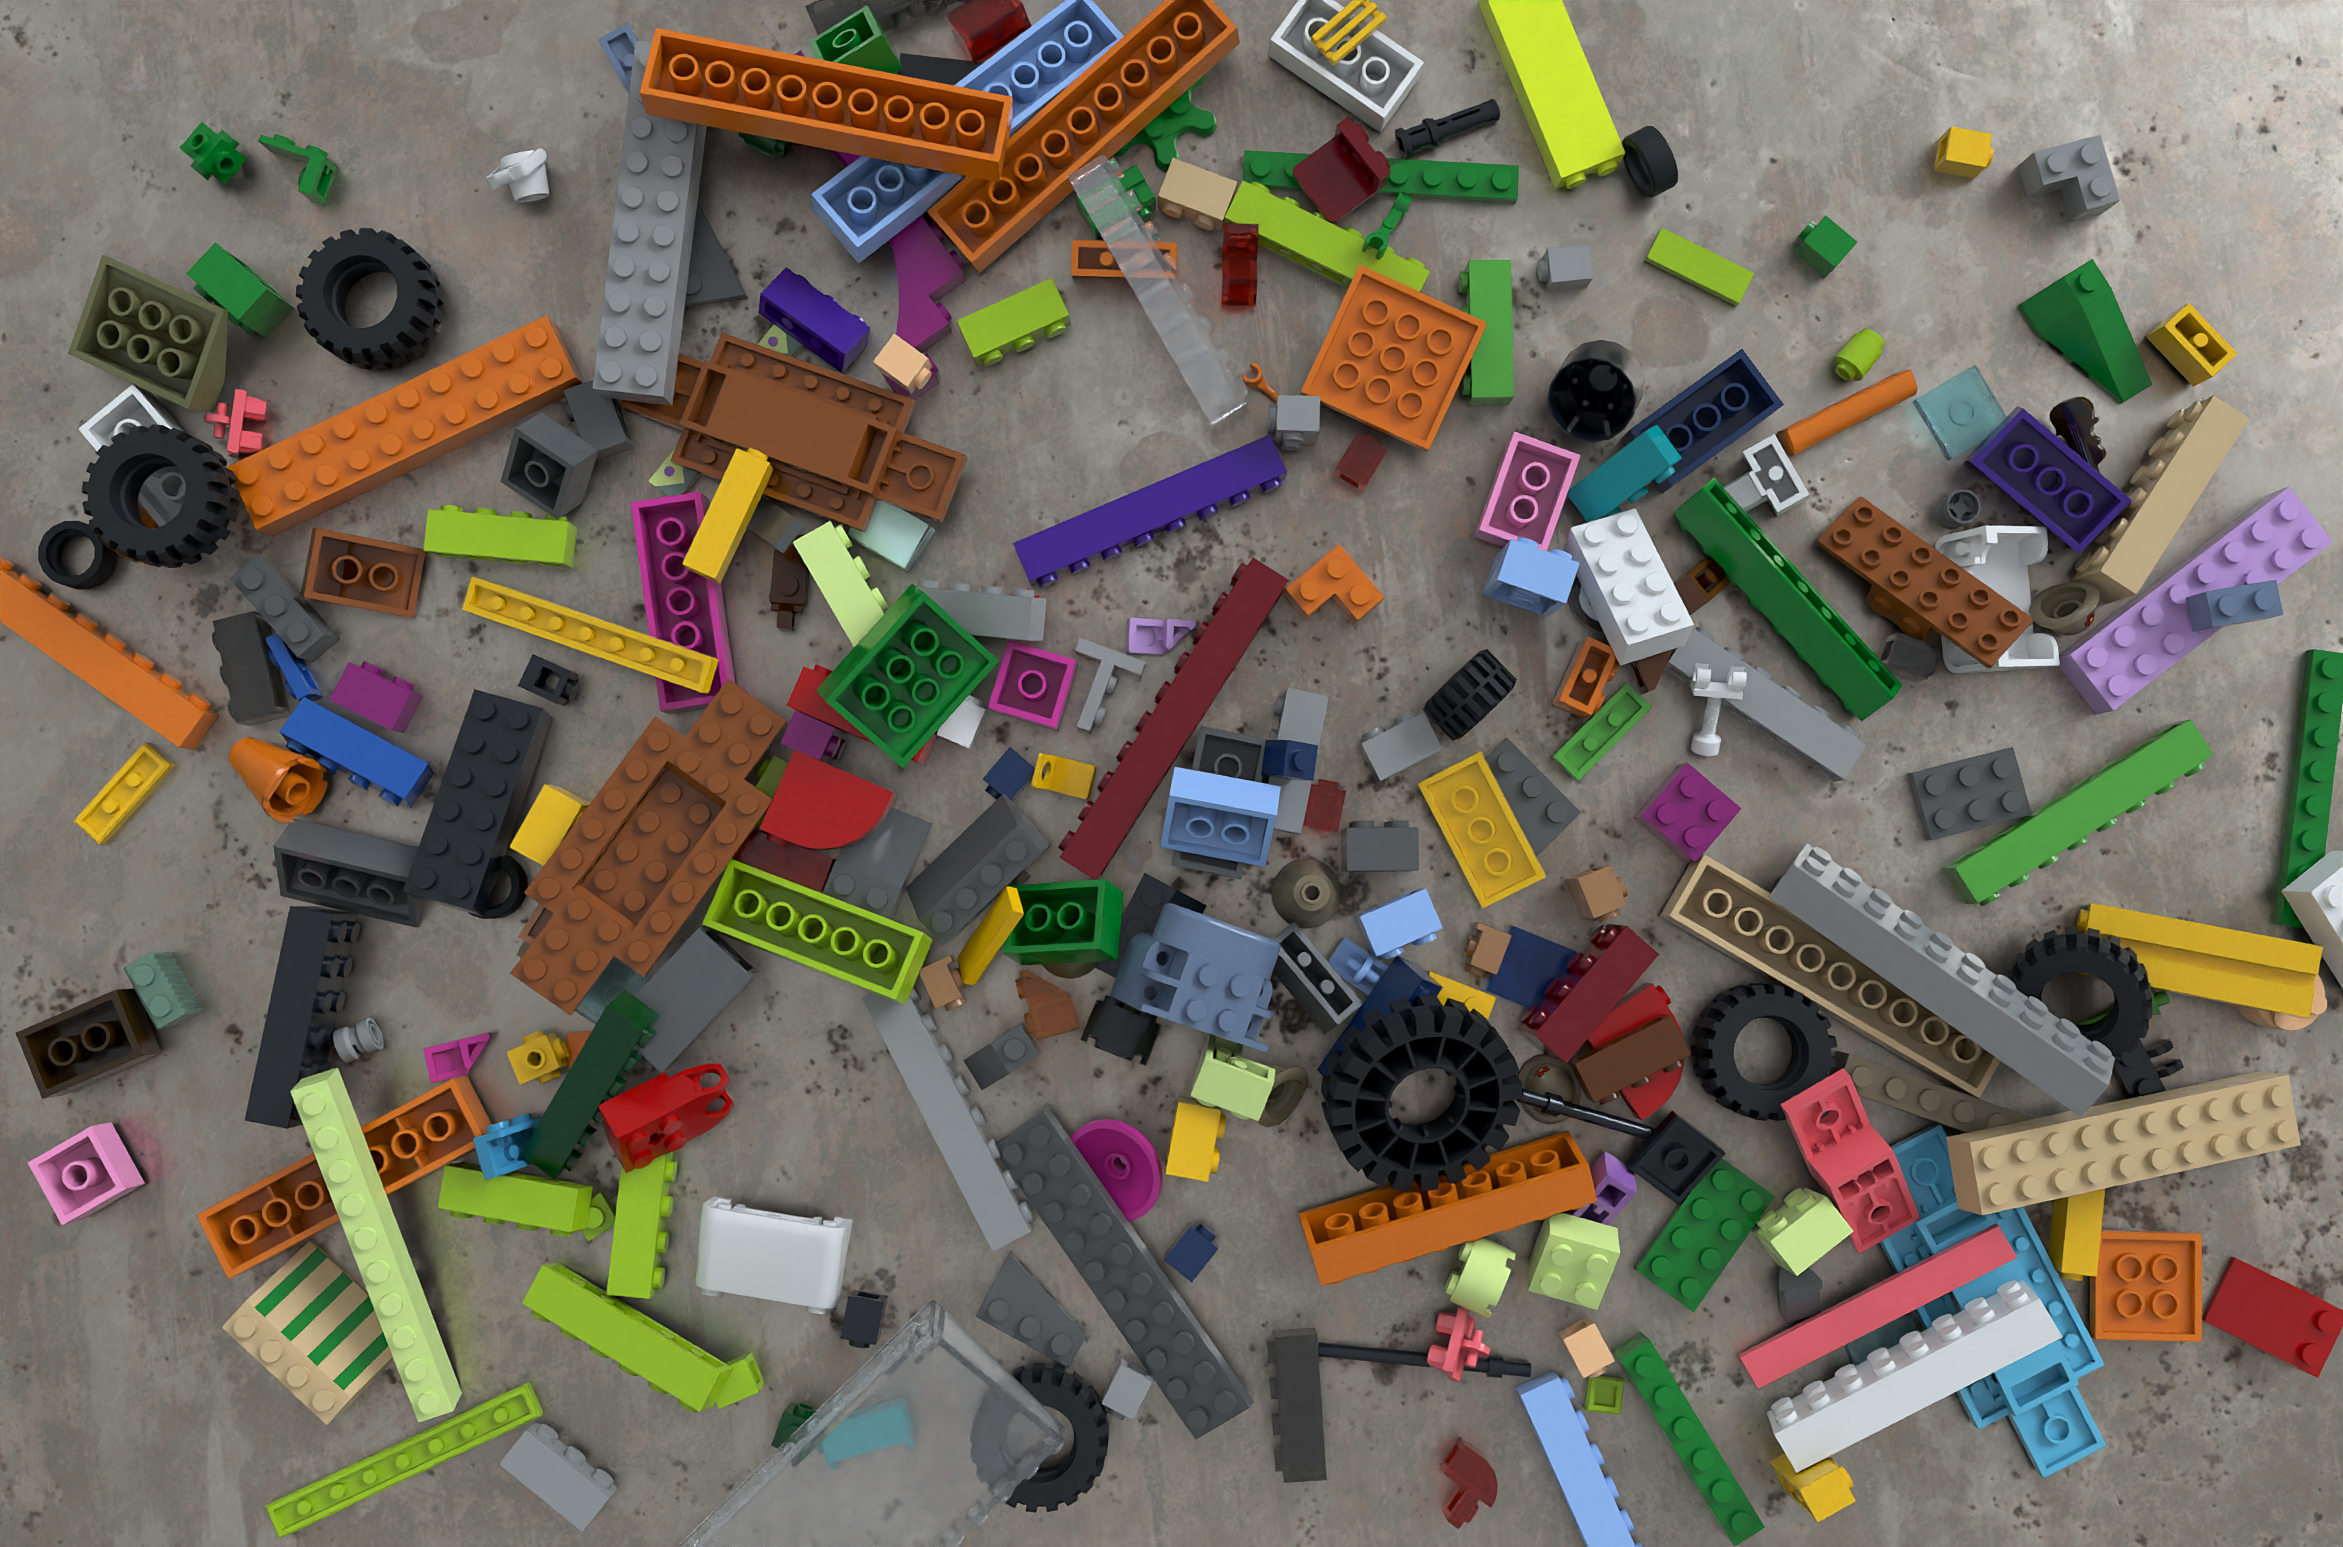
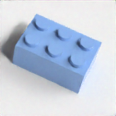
M1518 537L1517 541L1511 539L1495 556L1482 595L1544 617H1549L1566 604L1580 563L1571 560L1572 555L1565 551L1552 549L1551 552L1537 548L1538 543L1523 537Z

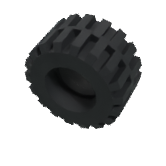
M1488 649L1479 651L1425 703L1423 711L1452 741L1460 739L1510 693L1517 679Z

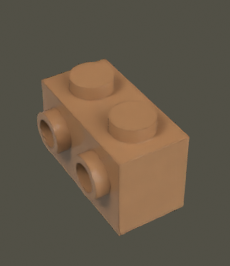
M1611 865L1597 866L1565 879L1580 918H1591L1592 922H1604L1619 916L1618 909L1627 906L1624 897L1628 896L1627 888L1622 878L1615 876Z

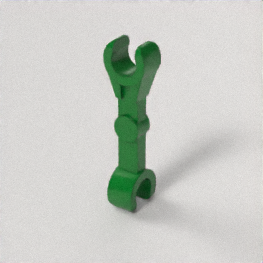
M1403 193L1398 195L1391 212L1383 220L1380 229L1367 235L1362 246L1363 252H1366L1368 247H1375L1379 250L1376 259L1380 260L1383 258L1388 246V237L1393 234L1399 220H1403L1406 216L1412 198Z

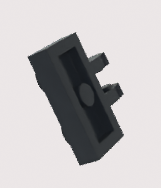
M2139 1038V1047L2132 1054L2124 1051L2122 1053V1061L2113 1065L2112 1073L2126 1099L2166 1091L2160 1078L2170 1076L2184 1068L2180 1058L2169 1060L2156 1068L2150 1058L2165 1054L2174 1048L2170 1039L2159 1041L2144 1048Z

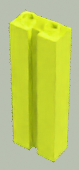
M1479 0L1480 9L1555 189L1565 185L1567 189H1571L1584 183L1587 180L1585 175L1598 173L1599 176H1605L1618 169V165L1625 155V150L1563 1Z

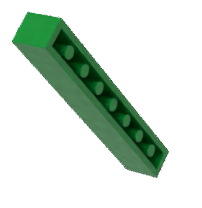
M1714 477L1673 513L1677 517L1681 528L1691 533L1701 544L1703 552L1716 560L1724 569L1726 577L1745 592L1751 605L1755 609L1762 611L1771 621L1773 629L1793 645L1798 657L1804 662H1808L1818 673L1820 681L1826 687L1832 688L1841 698L1842 704L1848 712L1855 714L1862 722L1894 699L1902 687L1899 680Z

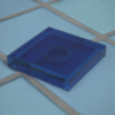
M1510 925L1508 934L1512 935L1497 975L1491 974L1485 991L1527 1008L1533 1005L1539 1008L1540 1003L1546 997L1543 994L1545 989L1556 978L1560 981L1564 979L1570 971L1566 966L1571 958L1577 954V951Z

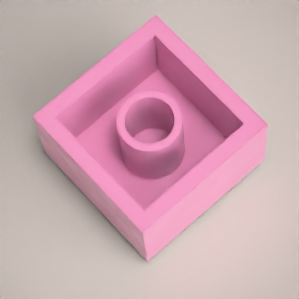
M112 1122L90 1126L28 1162L61 1225L83 1220L145 1184Z

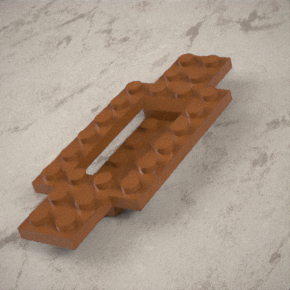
M723 332L720 335L710 362L706 360L701 362L679 354L673 405L623 400L621 407L629 412L682 430L670 461L675 465L714 479L722 480L736 451V447L715 440L717 438L745 449L753 448L770 458L840 482L842 485L767 459V462L771 464L774 471L762 496L862 532H866L878 500L943 523L968 459L963 453L904 433L916 404L913 399Z
M729 679L685 737L655 716L525 890V894L554 914L510 974L568 1015H573L615 957L645 977L767 812L772 798L745 779L787 724V721ZM664 768H666V770L663 772V774H662V775L660 776V778L657 780V782L655 783V785L652 787V789L649 791V793L646 795V797L643 799V801H642V802L640 803V805L637 807V809L635 810V812L632 814V816L629 818V820L626 822V824L623 826V828H622V829L620 830V832L617 834V836L615 837V839L612 841V843L609 845V847L606 849V851L603 853V855H602V856L600 857V859L597 861V863L595 864V866L592 868V870L589 872V874L586 876V878L583 880V882H582L581 884H579L580 881L582 880V878L585 876V874L588 872V870L591 868V866L594 864V862H595V861L597 860V858L600 856V854L602 853V851L605 849V847L608 845V843L611 841V839L614 837V835H615V834L617 833V831L620 829V827L622 826V824L625 822V820L628 818V816L631 814V812L634 810V808H635V807L637 806V804L640 802V800L642 799V797L645 795V793L648 791V789L651 787V785L654 783V781H655V780L657 779V777L660 775V773L662 772V770H663Z

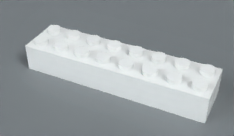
M2016 1280L2009 1281L1997 1289L1998 1293L1986 1299L1980 1297L1968 1302L1964 1306L1965 1310L1953 1316L1946 1314L1935 1319L1932 1322V1327L1920 1333L1919 1331H1913L1900 1338L1899 1344L1889 1349L1879 1348L1871 1352L1867 1356L1868 1360L1856 1366L1849 1364L1835 1372V1377L1825 1382L1815 1381L1807 1385L1803 1389L1802 1394L1792 1399L1785 1397L1776 1401L1771 1406V1410L1767 1411L1773 1433L1796 1473L2062 1338L2061 1333L2040 1298L2024 1280L2019 1282Z

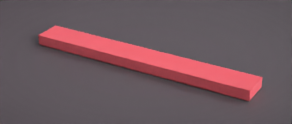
M1995 1223L1740 1353V1359L1759 1389L2016 1259L2017 1256L1999 1225Z

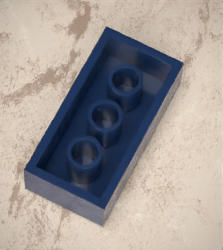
M1741 349L1631 428L1621 440L1627 446L1646 430L1655 425L1659 426L1682 457L1680 461L1672 466L1676 471L1674 474L1660 484L1655 479L1653 480V483L1663 494L1764 421L1784 404L1744 350Z

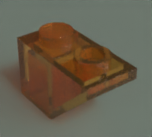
M1029 968L1019 971L1021 978L1015 979L1020 1000L1027 999L1030 1012L1024 1013L1029 1034L1035 1033L1037 1040L1079 1029L1070 992Z

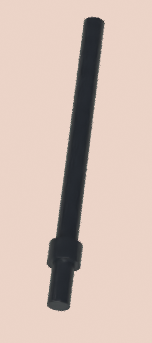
M1522 1088V1099L1517 1100V1102L1540 1108L1542 1113L1557 1117L1561 1114L1645 1140L1656 1129L1652 1126L1564 1101L1562 1096L1550 1092L1541 1094Z
M1318 1342V1357L1430 1367L1427 1363L1429 1353ZM1489 1355L1487 1358H1478L1475 1368L1464 1364L1463 1371L1486 1373L1487 1377L1502 1378V1375L1530 1377L1531 1363L1503 1360V1356Z

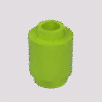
M1867 328L1862 329L1861 332L1854 333L1833 359L1836 373L1846 381L1862 380L1883 354L1882 349L1885 346L1883 338L1875 331Z

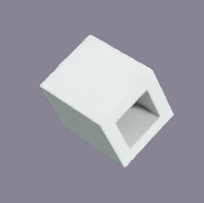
M969 695L942 724L936 735L972 750L988 714L986 709L981 708L983 701Z

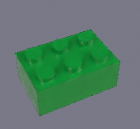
M1106 879L1009 885V887L1017 888L1024 915L1004 942L1002 954L1020 965L1118 961L1123 891Z

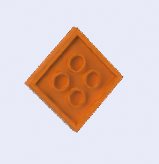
M2101 1230L2097 1277L2090 1276V1337L2108 1340L2202 1342V1234L2174 1231Z

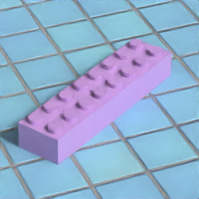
M2290 486L2268 494L2059 654V667L2095 714L2114 711L2222 628L2193 632L2186 597L2206 591L2276 580L2278 585L2328 547L2333 541Z

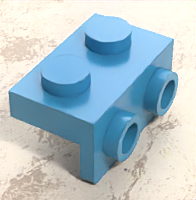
M530 1113L508 1119L510 1127L507 1120L487 1126V1134L473 1138L485 1180L532 1164L520 1154L533 1133L532 1127L538 1125L542 1116L532 1119Z

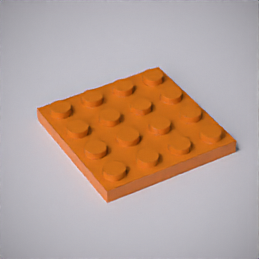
M1359 264L1301 389L1300 395L1320 396V404L1428 452L1487 322Z

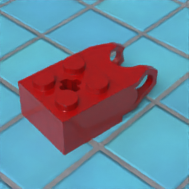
M707 1063L688 1068L669 1078L664 1072L598 1105L607 1141L626 1173L648 1166L653 1159L667 1152L681 1149L686 1142L707 1132L728 1116L734 1104L725 1090L729 1083V1077L721 1064ZM707 1073H716L721 1077L719 1083L713 1087L704 1089L700 1085L702 1076ZM717 1097L725 1101L724 1107L719 1111L713 1112L706 1109L708 1104Z

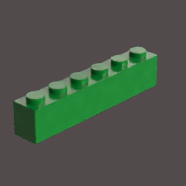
M1640 1332L1611 1350L1726 1538L1735 1547L1764 1529L1765 1526L1651 1340Z

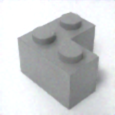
M2101 135L2036 151L2018 165L2027 198L2061 190L2070 222L2103 214L2120 201Z

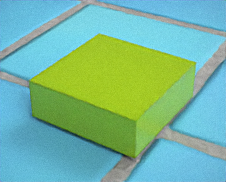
M1604 1374L1594 1378L1587 1376L1583 1406L1585 1411L1621 1415L1625 1379L1620 1376Z

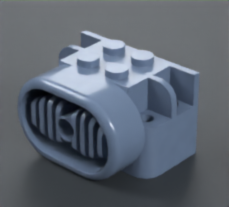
M1166 903L1162 906L1153 934H1136L1128 943L1110 996L1140 1011L1267 1053L1269 1046L1256 1039L1264 1017L1272 1019L1274 1012L1267 1010L1273 990L1270 978L1281 945L1278 941L1184 907Z

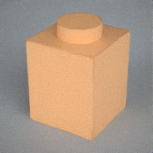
M896 334L892 335L873 361L879 372L910 394L916 388L922 389L932 374L930 371L932 365L929 359Z
M1588 1316L1557 1332L1572 1363L1583 1378L1587 1376L1594 1378L1602 1375L1609 1369L1608 1365L1615 1361L1598 1328Z

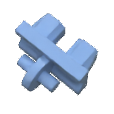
M1346 937L1343 938L1328 960L1341 978L1368 996L1388 968L1383 962Z

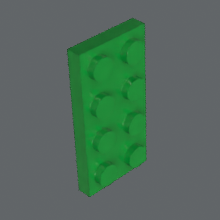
M1721 1158L1679 1205L1677 1204L1633 1269L1692 1312H1695L1775 1196Z

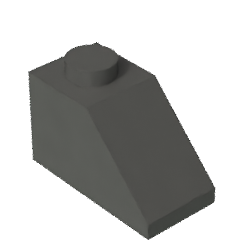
M1022 1022L963 1061L981 1090L1032 1060L1042 1051Z

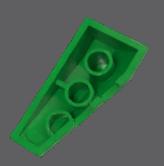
M2093 259L2018 305L2037 336L2045 342L2050 341L2063 352L2062 356L2070 363L2074 361L2089 373V378L2120 404L2152 385L2112 288Z

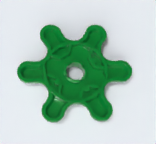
M1205 74L1113 156H1123L1134 145L1145 144L1152 149L1156 166L1163 171H1168L1172 158L1180 160L1176 146L1180 136L1190 132L1204 137L1213 134L1217 128L1216 117L1209 111L1196 108L1191 101L1192 92L1204 82Z

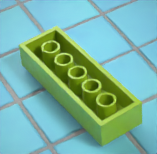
M731 859L725 870L702 925L716 933L903 1006L908 1001L933 941L924 932Z

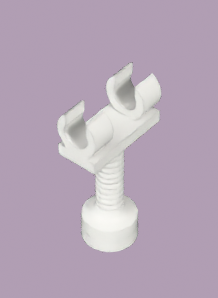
M1695 663L1690 684L1693 696L1708 697L1702 730L1693 734L1691 750L1699 755L1715 756L1719 753L1721 743L1720 736L1715 734L1722 698L1743 699L1747 672H1744L1745 667L1731 666L1728 673V683L1710 682L1711 669H1708L1709 664Z

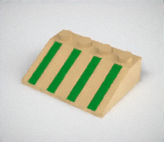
M310 1240L253 1293L222 1326L234 1340L326 1425L341 1417L393 1360L368 1291L313 1240Z

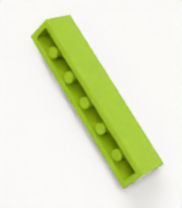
M1242 181L1224 217L1223 228L1349 288L1359 264L1419 292L1422 291L1430 273L1419 260L1411 257L1404 259L1394 254V250L1387 246L1383 258L1380 260L1376 259L1379 250L1375 247H1368L1366 252H1363L1362 246L1365 239L1357 230L1350 227L1342 229L1328 222L1319 212L1311 214L1301 209V205L1291 198L1282 197L1280 199L1270 194V190L1257 182L1249 184Z
M558 1262L541 1266L522 1304L532 1309L531 1315L544 1322L551 1321L560 1326V1332L566 1337L573 1340L581 1339L590 1345L589 1350L600 1357H610L619 1362L618 1367L623 1372L632 1376L640 1375L649 1381L648 1385L650 1388L661 1394L669 1393L679 1399L678 1404L690 1412L696 1413L712 1408L733 1370L726 1363L613 1295H607L606 1291Z

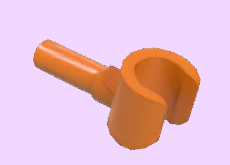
M1250 363V368L1258 376L1255 379H1248L1242 373L1245 386L1250 389L1259 388L1276 402L1277 396L1280 394L1263 379L1261 367L1256 363Z

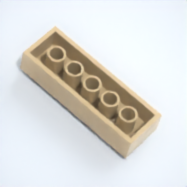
M2214 395L2201 402L2195 401L2189 408L2176 411L2167 423V427L2170 429L2165 437L2158 439L2150 449L2149 455L2151 459L2146 466H2142L2137 470L2130 481L2133 486L2126 496L2132 501L2093 540L2096 544L2090 553L2086 552L2077 562L2075 569L2078 572L2072 579V582L2088 583L2096 586L2101 593L2100 600L2105 604L2136 595L2247 424L2249 418Z

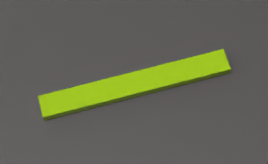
M530 1381L283 1496L265 1506L278 1538L281 1539L542 1416L544 1412Z

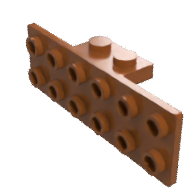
M1858 497L1818 539L1817 544L1872 584L1865 600L1872 610L1890 619L1899 626L1904 634L1916 638L1921 643L1934 629L1982 665L1991 668L2033 622V618L1863 497Z

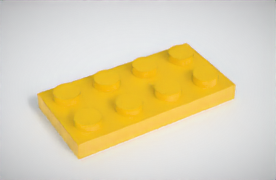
M1481 751L1418 783L1482 909L1546 877Z

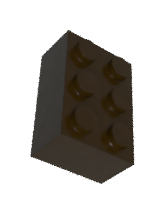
M134 988L111 991L16 1032L42 1099L66 1095L162 1053L140 998Z

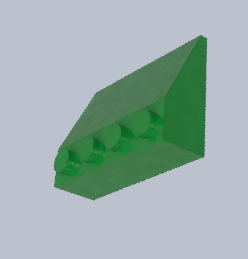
M912 583L815 691L831 707L904 768L995 667L999 660L925 592Z

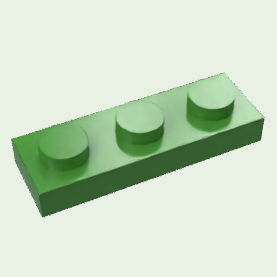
M1628 683L1623 684L1600 707L1598 712L1594 713L1564 743L1552 758L1575 781H1579L1652 706Z

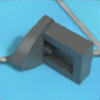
M1781 1268L1778 1278L1780 1312L1785 1322L1813 1317L1820 1313L1822 1280L1810 1268H1807L1796 1276Z

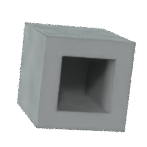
M1589 244L1555 247L1546 250L1542 260L1538 261V277L1540 282L1544 281L1545 292L1587 288L1593 279Z
M1121 1358L1102 1395L1101 1404L1106 1406L1105 1411L1120 1420H1124L1125 1416L1134 1420L1153 1382V1377L1148 1371Z

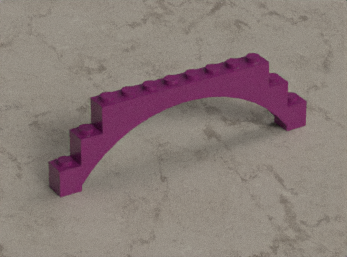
M801 50L794 54L805 57ZM827 149L845 167L861 157L860 155ZM922 215L890 239L895 256L899 287V314L896 335L920 353H924L952 333L948 323L952 319L951 315L941 302L934 303L965 282L962 269L966 267L955 250L948 252L942 242L946 239L934 222L928 225ZM927 353L924 355L932 365L930 369L932 372L931 377L922 389L916 388L912 394L882 374L894 393L909 397L915 401L939 384L934 375L939 370Z

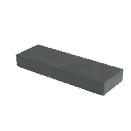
M762 496L747 529L779 552L785 553L804 529L805 525Z

